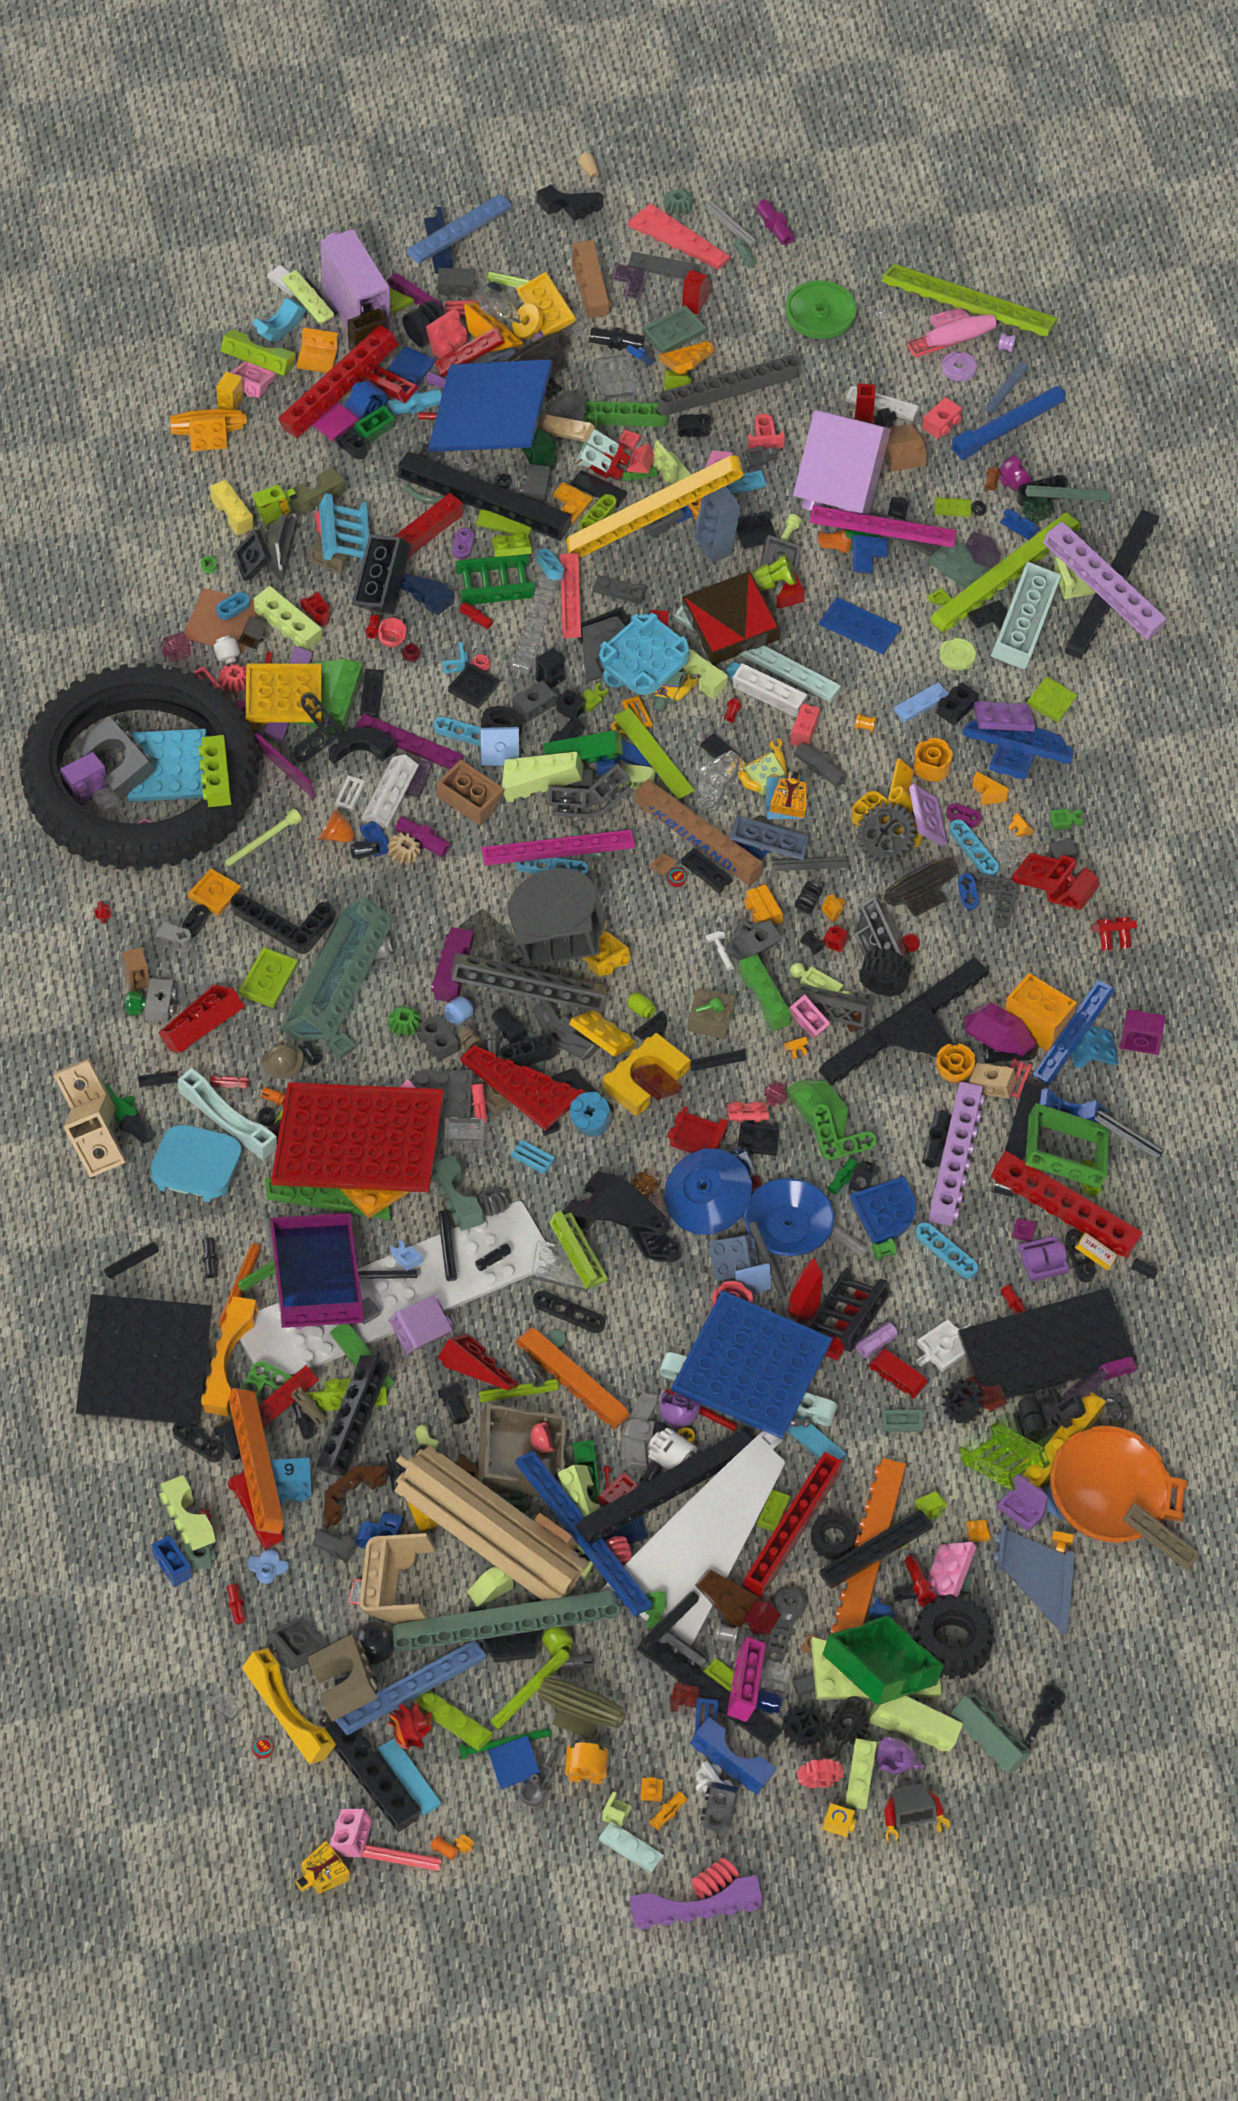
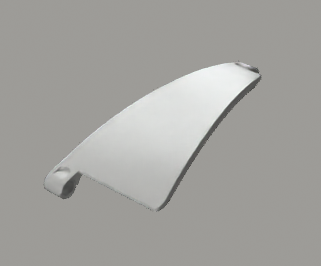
M762 1431L722 1468L623 1566L646 1596L647 1593L665 1592L666 1606L664 1613L661 1614L662 1619L690 1592L693 1591L699 1596L698 1602L669 1630L689 1645L693 1644L712 1607L708 1599L695 1586L696 1582L707 1570H713L725 1578L728 1577L785 1464V1461L774 1451L783 1439L765 1431ZM607 1583L599 1592L614 1590ZM646 1611L639 1614L646 1621L648 1620L649 1615L646 1614Z

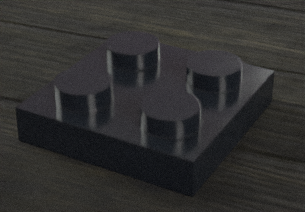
M256 529L233 552L242 578L245 581L251 580L271 559L262 533Z
M469 663L448 686V692L479 709L500 685V680Z

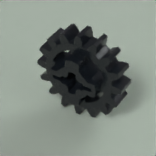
M959 1379L957 1383L951 1382L952 1388H945L947 1395H942L946 1402L941 1405L947 1407L944 1414H950L949 1419H955V1423L961 1424L963 1422L969 1424L970 1420L976 1421L975 1415L981 1416L982 1413L979 1410L980 1408H985L981 1404L985 1397L980 1396L983 1390L977 1389L978 1384L972 1383L971 1380H965L964 1382V1380Z
M803 1704L800 1709L795 1705L794 1712L788 1710L787 1716L783 1717L782 1730L785 1731L784 1738L790 1737L789 1744L795 1742L796 1748L804 1745V1749L807 1750L810 1744L815 1748L816 1742L821 1743L827 1733L828 1723H826V1715L820 1716L821 1709L814 1711V1705L806 1708V1705ZM808 1721V1725L802 1731V1727H804V1725H806V1722Z

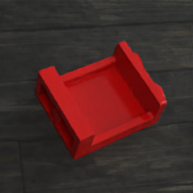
M684 1106L682 1112H678L676 1115L675 1127H671L668 1133L670 1146L689 1153L702 1149H720L728 1131L729 1121L721 1118L718 1124L689 1114L688 1107Z

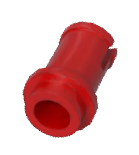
M371 615L369 617L365 633L370 639L378 636L379 624L381 622V618L378 615Z
M736 698L728 701V708L723 717L724 720L732 723L735 722L738 710L742 707L741 701Z

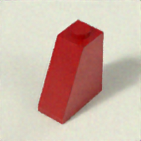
M690 269L683 281L682 307L686 305L692 313L697 315L712 292L707 275Z

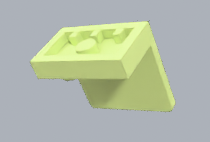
M659 441L654 442L653 466L662 473L666 483L672 485L691 475L672 451L668 453Z
M1056 557L1054 572L1061 575L1058 584L1064 599L1095 594V591L1059 557Z

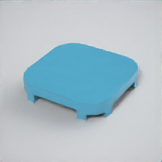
M650 613V615L638 616V614H635L631 617L632 622L608 643L603 641L600 645L599 656L602 667L632 692L646 695L658 690L689 661L690 652L684 636H678L659 621L657 615Z
M189 1125L174 1126L164 1134L151 1165V1179L158 1185V1189L164 1192L166 1187L201 1195L205 1202H210V1199L221 1195L224 1197L228 1192V1185L235 1169L240 1164L241 1146L234 1137Z

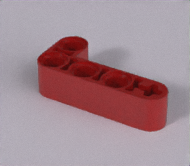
M243 1471L230 1477L228 1487L234 1492V1498L239 1499L264 1550L283 1542L282 1532L274 1534L257 1530L245 1472Z

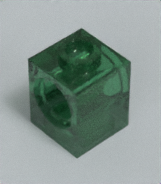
M1035 497L1024 501L1023 513L1029 521L1038 523L1051 517L1053 506L1046 497Z

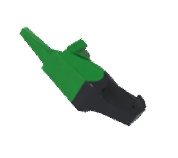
M106 1083L104 1086L116 1107L114 1116L120 1130L131 1133L141 1143L151 1142L156 1135L155 1131H151L145 1125L141 1114L136 1110L137 1104L134 1103V1096L120 1099L116 1097L110 1085Z

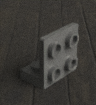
M567 390L546 406V413L551 416L585 422V398ZM559 437V442L561 443L567 440V438Z

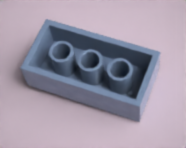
M726 486L702 497L694 538L711 562L731 555L741 507Z

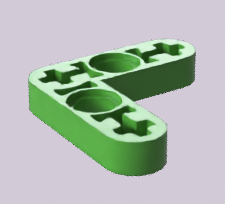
M815 1104L811 1108V1118L822 1157L833 1160L869 1150L876 1145V1136L868 1131L837 1139L829 1107L824 1104ZM819 1108L825 1110V1113L822 1114V1118L825 1121L827 1120V1123L818 1124V1122H822L821 1117L816 1115V1112L819 1111ZM824 1126L830 1129L827 1137H822L820 1134V1130ZM865 1135L871 1138V1140L868 1141L869 1145H867L866 1143H857V1140H864ZM830 1139H832V1142H829V1146L831 1148H834V1151L831 1152V1156L830 1154L825 1153V1151L828 1150L827 1143H823L822 1141H829ZM847 1140H851L853 1143V1148L850 1151H846L843 1147L844 1142Z
M259 1361L252 1366L241 1389L245 1390L246 1385L254 1384L257 1387V1392L255 1393L257 1399L263 1385L274 1390L281 1387L273 1383L274 1376H282L284 1383L292 1376L266 1362ZM262 1366L267 1374L270 1373V1370L273 1371L269 1381L265 1380L268 1377L265 1374L258 1376L255 1368L259 1369Z

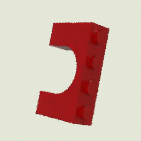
M858 383L855 420L873 424L875 384Z

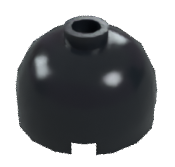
M366 1623L355 1633L354 1638L356 1641L360 1640L363 1644L364 1653L368 1658L369 1664H379V1662L386 1661L394 1653L393 1633L383 1623Z

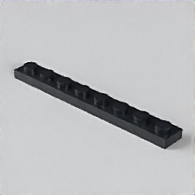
M658 1640L648 1650L642 1647L641 1644L637 1647V1651L702 1699L718 1700V1711L768 1748L782 1734L780 1728L755 1710L747 1722L728 1716L730 1691L699 1668L689 1663L684 1657L672 1651L665 1643H660Z

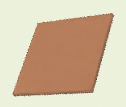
M203 588L182 639L214 646L217 639L230 636V638L236 639L240 653L244 654L247 646L239 643V638L250 616L259 619V615L254 611V600H250V606L245 611L229 620H222L216 614V606L232 595Z

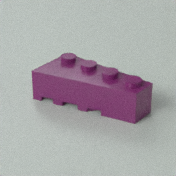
M451 927L449 934L445 935L444 950H441L440 962L437 965L431 987L435 1000L450 1002L459 996L463 982L451 980L450 968L455 953L470 956L474 942V931Z

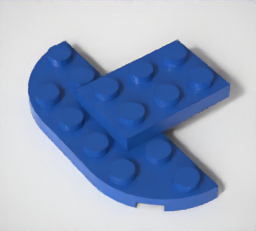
M976 720L968 723L963 729L962 735L998 745L989 770L998 774L1010 775L1017 779H1026L1036 755L1045 759L1057 760L1060 763L1071 764L1073 750L1071 746H1067L1063 742L1064 739L1047 730L1036 727L1034 731L979 729Z

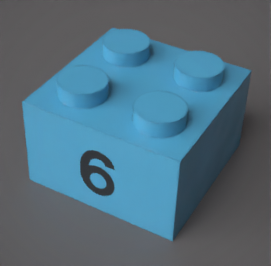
M309 1457L270 1460L280 1503L292 1499L305 1501L308 1498H312Z

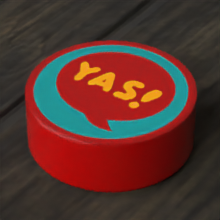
M673 868L668 872L667 880L670 885L680 887L686 883L687 874L683 869Z
M267 1737L255 1739L252 1744L253 1754L260 1759L270 1757L274 1751L271 1739Z

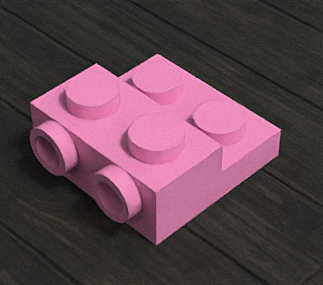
M246 361L230 372L242 377L243 392L249 397L260 398L267 392L268 385L277 379V373Z

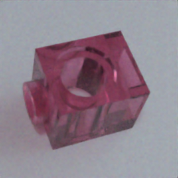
M184 631L163 638L161 651L163 656L168 657L170 662L191 656L190 643Z

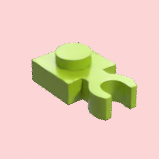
M597 683L593 691L588 688L580 695L586 699L585 710L589 713L602 703L601 697H605L609 692L608 688L604 691L599 690L601 683Z

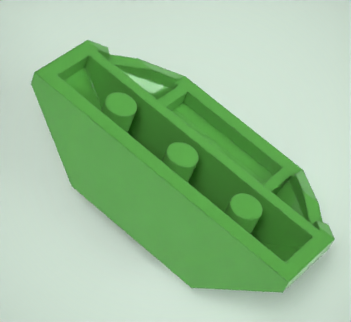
M826 1080L797 1081L783 1090V1093L813 1130L811 1108L815 1104H824L829 1107L837 1139L844 1137L848 1107ZM820 1108L819 1111L816 1112V1115L821 1117L822 1122H818V1124L827 1123L828 1121H825L822 1118V1114L825 1113V1110H822ZM827 1126L822 1127L820 1130L822 1137H827L830 1133V1129ZM830 1139L829 1141H823V1142H824V1143H827V1145H828V1147H829V1142H832V1139Z

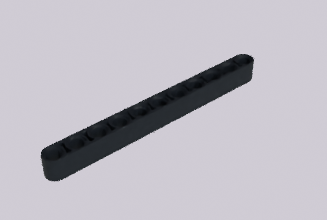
M1143 509L1140 511L1111 564V567L1119 575H1122L1124 579L1131 573L1133 563L1137 562L1140 551H1143L1147 538H1150L1154 531L1153 527L1157 525L1159 520L1158 515ZM1096 592L1065 649V654L1083 660L1082 656L1088 651L1090 641L1094 640L1097 629L1101 627L1105 620V614L1107 615L1111 609V606Z
M972 958L824 1062L819 1068V1073L834 1086L836 1081H841L849 1075V1072L855 1071L864 1065L863 1062L871 1060L879 1054L880 1050H885L889 1047L884 1043L875 1028L921 998L924 999L932 1013L936 1014L938 1009H943L951 1003V1000L957 999L966 993L965 990L971 989L980 983L979 981L982 978H987L989 970L977 958Z
M746 1428L734 1433L582 1518L577 1523L576 1529L589 1544L598 1541L717 1474L755 1437Z

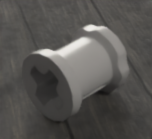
M719 1622L715 1641L720 1639L735 1645L739 1627L733 1628L722 1625Z

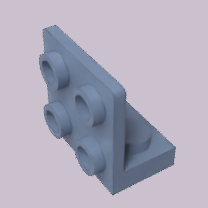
M753 1234L709 1242L716 1281L735 1278V1271L760 1265Z

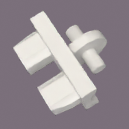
M708 1761L703 1762L701 1769L696 1773V1780L699 1784L695 1789L698 1793H706L707 1787L711 1788L713 1782L733 1786L730 1780L721 1781L719 1777L722 1774V1769L718 1765H710ZM722 1793L715 1794L719 1801H722L725 1797Z

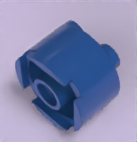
M370 381L357 382L352 387V393L345 402V407L352 414L363 419L378 408L386 405V392Z

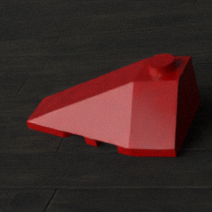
M811 1259L800 1272L789 1297L787 1312L790 1318L794 1317L797 1323L813 1317L820 1306L823 1273L815 1259Z

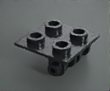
M764 511L758 513V515L754 513L753 516L751 514L743 517L739 516L736 531L743 549L764 545L767 535L777 538L770 520L772 519L771 512Z

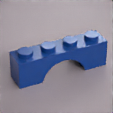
M708 1717L696 1731L690 1744L698 1752L708 1757L712 1763L725 1770L729 1776L742 1783L746 1789L758 1795L772 1778L777 1768L761 1756L746 1759L735 1755L726 1745V1729Z

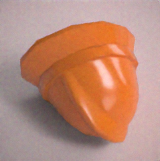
M338 809L333 811L318 841L325 839L326 841L348 843L354 839L355 835L351 824L343 817L344 815L339 813Z

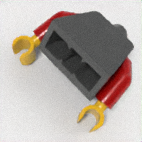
M901 1781L898 1784V1788L893 1790V1797L888 1799L884 1808L885 1826H888L885 1837L886 1841L889 1843L888 1835L894 1834L896 1842L898 1841V1832L894 1829V1826L899 1829L936 1821V1817L938 1819L936 1830L940 1833L942 1832L940 1823L945 1824L948 1830L950 1821L943 1817L945 1813L939 1797L926 1790L922 1784L910 1785L908 1781Z

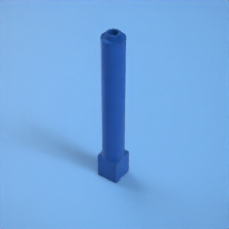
M1055 386L974 431L969 429L952 439L951 449L961 460L979 452L982 446L1063 403L1066 397L1065 391Z

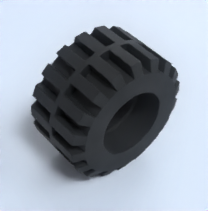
M873 949V951H869L865 955L859 973V980L863 983L864 987L876 994L891 997L898 996L906 989L912 967L910 962L900 953L889 949Z

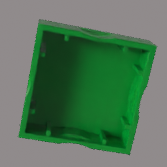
M889 1615L869 1621L859 1627L848 1628L830 1634L822 1653L827 1660L877 1706L936 1686L944 1667L931 1653L915 1642Z

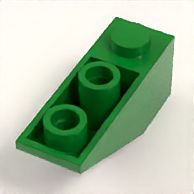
M594 1441L571 1443L573 1464L588 1467L593 1485L587 1488V1494L593 1503L600 1502L597 1500L600 1494Z

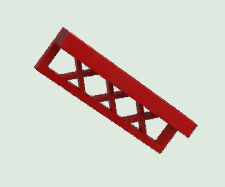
M379 366L373 369V373L369 372L360 380V382L370 381L386 392V395L404 404L418 389L416 384ZM409 387L410 389L405 393L403 388Z

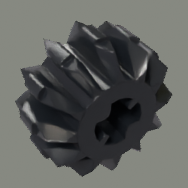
M807 881L795 902V908L803 913H812L823 892V888L815 882Z

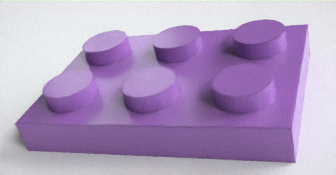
M974 702L973 710L979 729L1034 731L1035 723L1030 707L1027 704Z

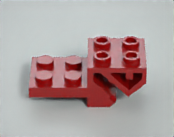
M1029 853L1012 875V880L1017 884L1045 890L1048 902L1082 910L1100 886L1098 877L1087 867L1073 876L1071 872L1077 866V861L1075 858L1061 855L1059 859Z

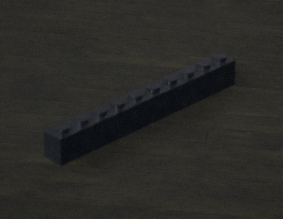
M408 451L398 464L397 477L444 496L451 493L464 504L506 517L531 527V530L559 541L563 539L570 528L571 514L412 452Z

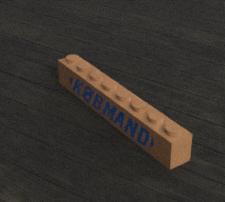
M648 779L636 789V804L745 884L751 886L762 875L763 862L733 840H730V838Z

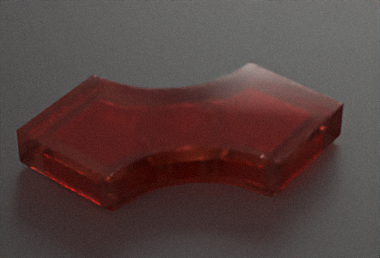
M975 1376L965 1379L971 1380L972 1383H977V1389L983 1390L980 1396L985 1397V1400L981 1401V1404L985 1406L988 1412H993L1008 1404L1000 1385L986 1387Z

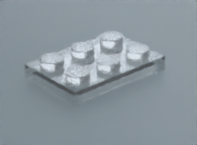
M538 1240L531 1278L589 1293L591 1288L585 1289L563 1247Z

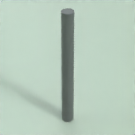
M756 1221L751 1222L748 1225L765 1264L769 1263L770 1274L772 1275V1281L779 1298L784 1297L787 1293Z

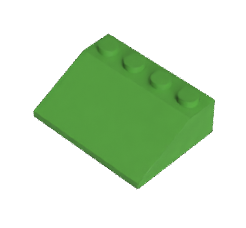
M347 659L309 663L321 664V703L338 723L342 733L345 730L363 677V663ZM321 711V720H323L326 714ZM292 722L318 728L314 722ZM330 726L328 730L335 731L336 727L332 728Z

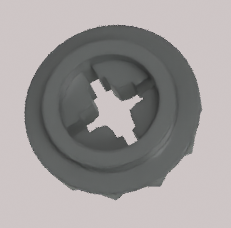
M1113 1391L1105 1397L1106 1409L1115 1420L1126 1422L1131 1418L1133 1413L1130 1409L1131 1404L1127 1402V1398H1124L1122 1393Z

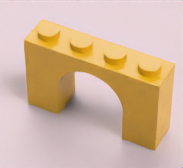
M655 1033L652 1037H647L638 1049H634L626 1060L620 1061L611 1073L608 1072L603 1077L602 1089L637 1117L650 1106L651 1095L632 1080L631 1074L641 1066L652 1065L661 1068L678 1081L690 1070L691 1060L658 1033Z

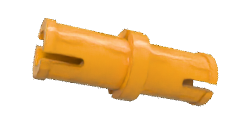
M677 1791L667 1803L661 1805V1810L649 1820L650 1825L656 1830H660L670 1818L673 1819L676 1816L677 1810L687 1802L685 1795Z

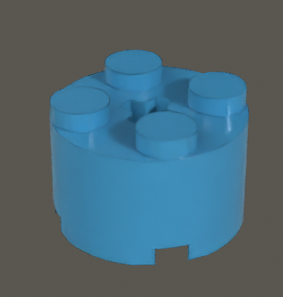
M587 1092L579 1095L571 1102L570 1116L579 1132L588 1136H599L607 1131L612 1121V1112L603 1096L597 1092Z

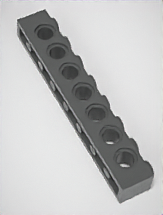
M459 953L454 954L450 968L451 980L597 1012H602L607 997L605 985Z

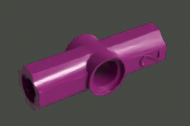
M761 200L756 205V211L764 220L765 227H768L770 230L769 233L773 232L782 245L792 243L795 240V235L788 227L784 214L782 212L778 213L769 200Z
M405 816L400 817L397 821L395 831L402 833L404 836L409 833L410 838L415 837V842L420 843V849L426 848L441 858L449 851L451 843L436 835L430 826L426 824L420 826Z

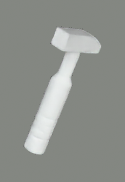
M717 931L705 936L708 943L715 941L727 971L734 969L735 967L728 953L724 952L725 947L719 940L725 938V933Z

